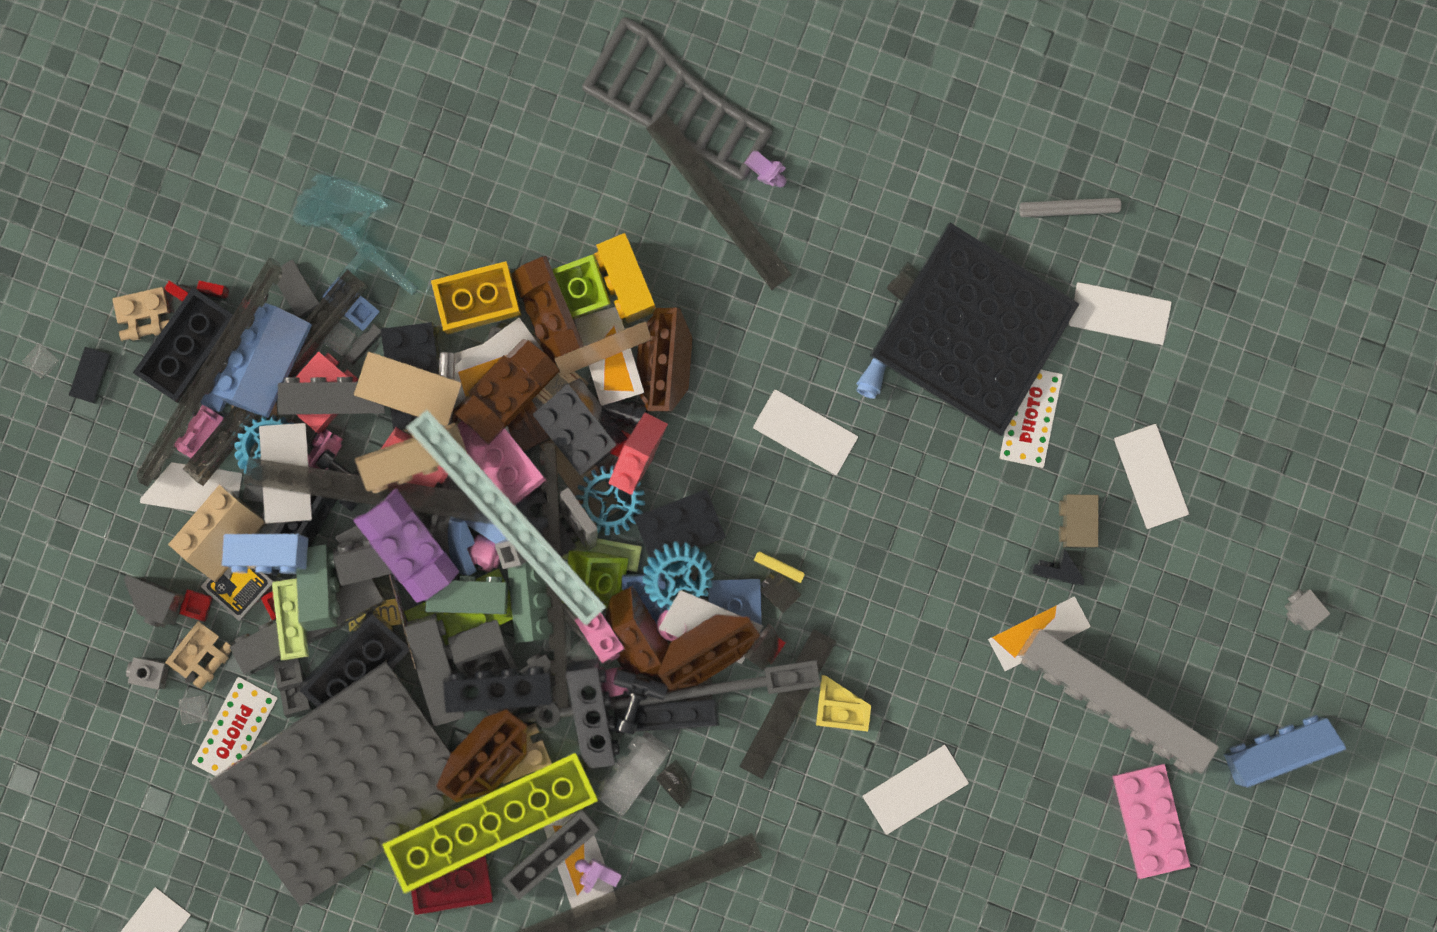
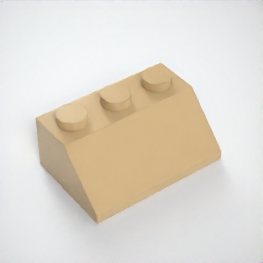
M218 485L168 545L188 563L214 582H217L229 568L222 566L224 534H258L266 523L232 491Z

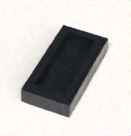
M85 347L68 396L95 404L112 355Z

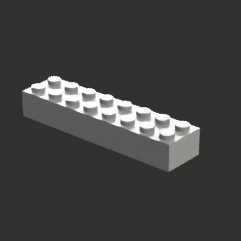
M1042 629L1033 630L1017 655L1022 658L1020 662L1031 671L1037 672L1040 670L1044 673L1043 679L1054 686L1061 684L1066 688L1064 692L1073 699L1080 701L1084 699L1088 702L1086 705L1088 709L1098 715H1108L1110 717L1108 722L1119 729H1129L1132 731L1130 734L1132 738L1142 744L1148 745L1150 743L1154 746L1152 748L1153 752L1164 759H1174L1175 763L1173 765L1185 773L1193 774V772L1202 774L1219 748Z

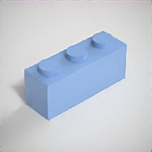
M224 534L222 566L231 568L232 573H247L248 569H256V573L271 574L272 569H280V573L296 574V569H306L308 538L298 534Z

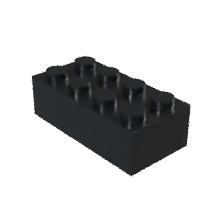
M192 287L133 373L173 401L183 405L242 320Z
M433 322L381 329L384 357L439 375L440 354L437 330ZM390 407L393 430L397 427L405 433H410L407 427L418 417Z
M371 609L300 684V692L319 707L387 661L393 669L410 651L408 641Z

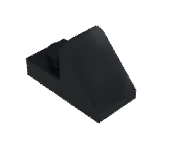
M1065 549L1060 551L1057 568H1054V563L1039 560L1038 564H1031L1029 575L1078 586L1084 585L1085 581Z

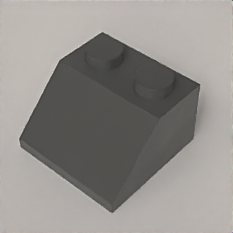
M125 576L124 581L137 614L145 617L143 622L155 627L161 626L164 628L165 625L175 624L185 595L139 576Z
M497 620L485 622L476 628L459 632L455 636L448 638L454 662L458 670L463 672L465 676H475L476 671L490 670L491 674H501L502 669L517 667L504 632ZM468 685V687L470 689L472 687H475V685Z

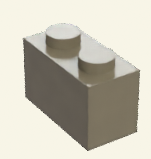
M1067 494L1063 496V500L1059 501V516H1063V526L1059 527V542H1063V548L1098 547V495Z

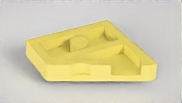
M822 675L816 725L868 731L871 705L829 677Z

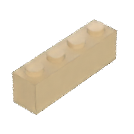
M455 423L444 426L443 428L466 452L458 426ZM415 437L355 458L366 490H372L373 493L387 489V484L395 481L398 484L408 482L413 479L412 475L420 472L423 475L433 473L438 470L437 466H439L437 461Z

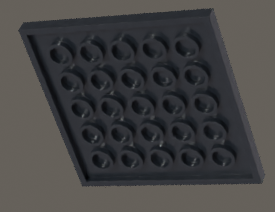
M950 222L942 232L871 352L870 357L996 435L1003 436L1079 303Z

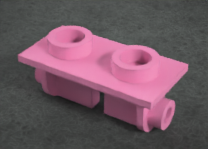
M201 405L173 446L184 455L195 460L224 418L209 407Z
M327 429L323 433L319 432L312 443L314 448L308 455L309 473L321 479L328 468L322 471L315 466L316 461L326 449H329L336 456L342 447L340 443L343 440L335 434L330 438L332 433Z
M601 612L587 625H584L579 618L575 619V622L602 663L608 659L613 661L620 656L619 652L624 647Z

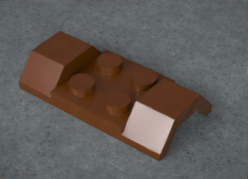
M542 256L523 264L511 274L520 297L525 298L523 300L525 310L530 316L536 336L542 343L541 348L557 366L555 358L580 349L584 345L547 256Z
M522 339L506 356L503 355L468 391L469 395L453 410V416L461 419L489 445L560 370L532 342Z

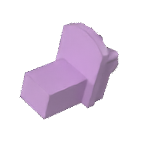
M753 151L745 161V164L759 175L757 179L771 186H785L786 178L780 175L786 169L782 163L768 161L758 151Z
M594 858L591 859L590 863L580 859L575 864L579 872H584L580 879V884L584 885L583 891L586 893L591 892L598 878L616 887L622 876L620 872Z

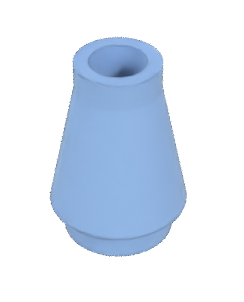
M873 358L871 364L856 383L858 386L856 391L867 398H876V395L881 392L886 366Z

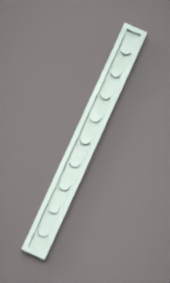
M428 410L407 427L408 431L584 625H587L606 608Z

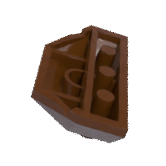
M656 308L653 316L646 323L651 340L638 345L636 368L644 393L639 395L646 404L647 411L672 412L689 389L693 338L680 308Z
M632 585L611 596L605 615L607 623L624 647L619 652L620 656L617 658V661L623 669L635 672L636 677L648 681L650 677L663 681L658 672L669 644L659 634L656 622Z
M716 614L670 643L658 673L670 691L677 688L699 685L743 658L752 647L754 640H757L760 635L749 617Z
M508 710L485 717L450 754L436 785L437 789L456 803L464 801V799L492 793L527 755L526 723Z

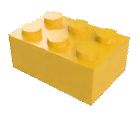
M623 233L597 244L598 252L594 253L600 271L606 270L608 276L604 277L610 295L616 294L618 300H615L614 304L620 319L626 318L629 324L653 314L656 309L654 301L626 234Z
M507 261L431 280L443 331L446 334L522 315Z

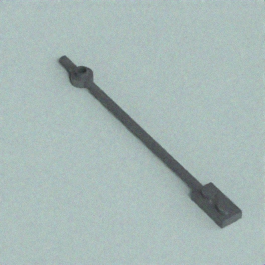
M817 660L765 668L766 676L667 691L664 700L647 696L646 700L641 699L639 706L766 686L768 694L819 687L821 685ZM630 697L611 699V707H608V711L627 708ZM552 702V705L537 706L533 712L514 714L524 723L537 722L544 728L557 725L563 717L574 716L572 706L559 707L554 702ZM547 709L553 712L551 719H547L544 716V712ZM591 710V711H589V712H587V713H588V714H589V713H596V712H598V711Z

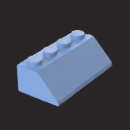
M256 300L212 393L230 405L269 418L278 399V383H284V378L288 377L312 324L276 306Z
M1317 715L1303 719V724L1295 728L1291 724L1278 729L1279 734L1270 737L1269 734L1254 738L1255 743L1245 746V743L1235 745L1230 748L1231 752L1224 756L1235 784L1249 787L1345 750V745L1327 718H1318Z

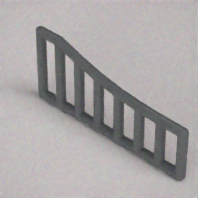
M627 17L621 19L582 85L584 92L740 181L745 180L751 170L745 164V161L753 151L761 153L772 134L770 127L745 114L705 87L671 55L649 29ZM628 29L640 36L607 93L594 85ZM649 43L659 56L632 102L628 105L617 99V96ZM667 63L677 75L652 118L638 110ZM685 82L696 93L673 131L662 125L661 121ZM705 98L717 108L697 142L694 143L682 135ZM726 113L738 122L717 156L704 148ZM746 127H749L760 135L739 169L727 162V159Z

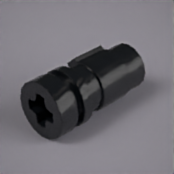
M619 400L603 405V408L614 422L621 421L624 422L625 426L630 427L632 425L633 428L637 426L643 414L648 413L644 404L639 403L637 405V402L634 401L628 403L624 400Z

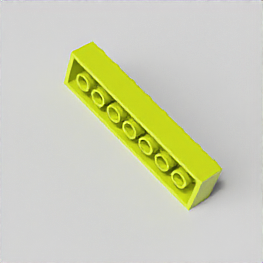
M574 753L382 845L402 890L406 893L598 801L577 754Z

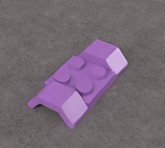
M397 489L392 491L383 502L368 513L353 519L369 540V543L416 603L429 599L447 586L459 573L457 567Z

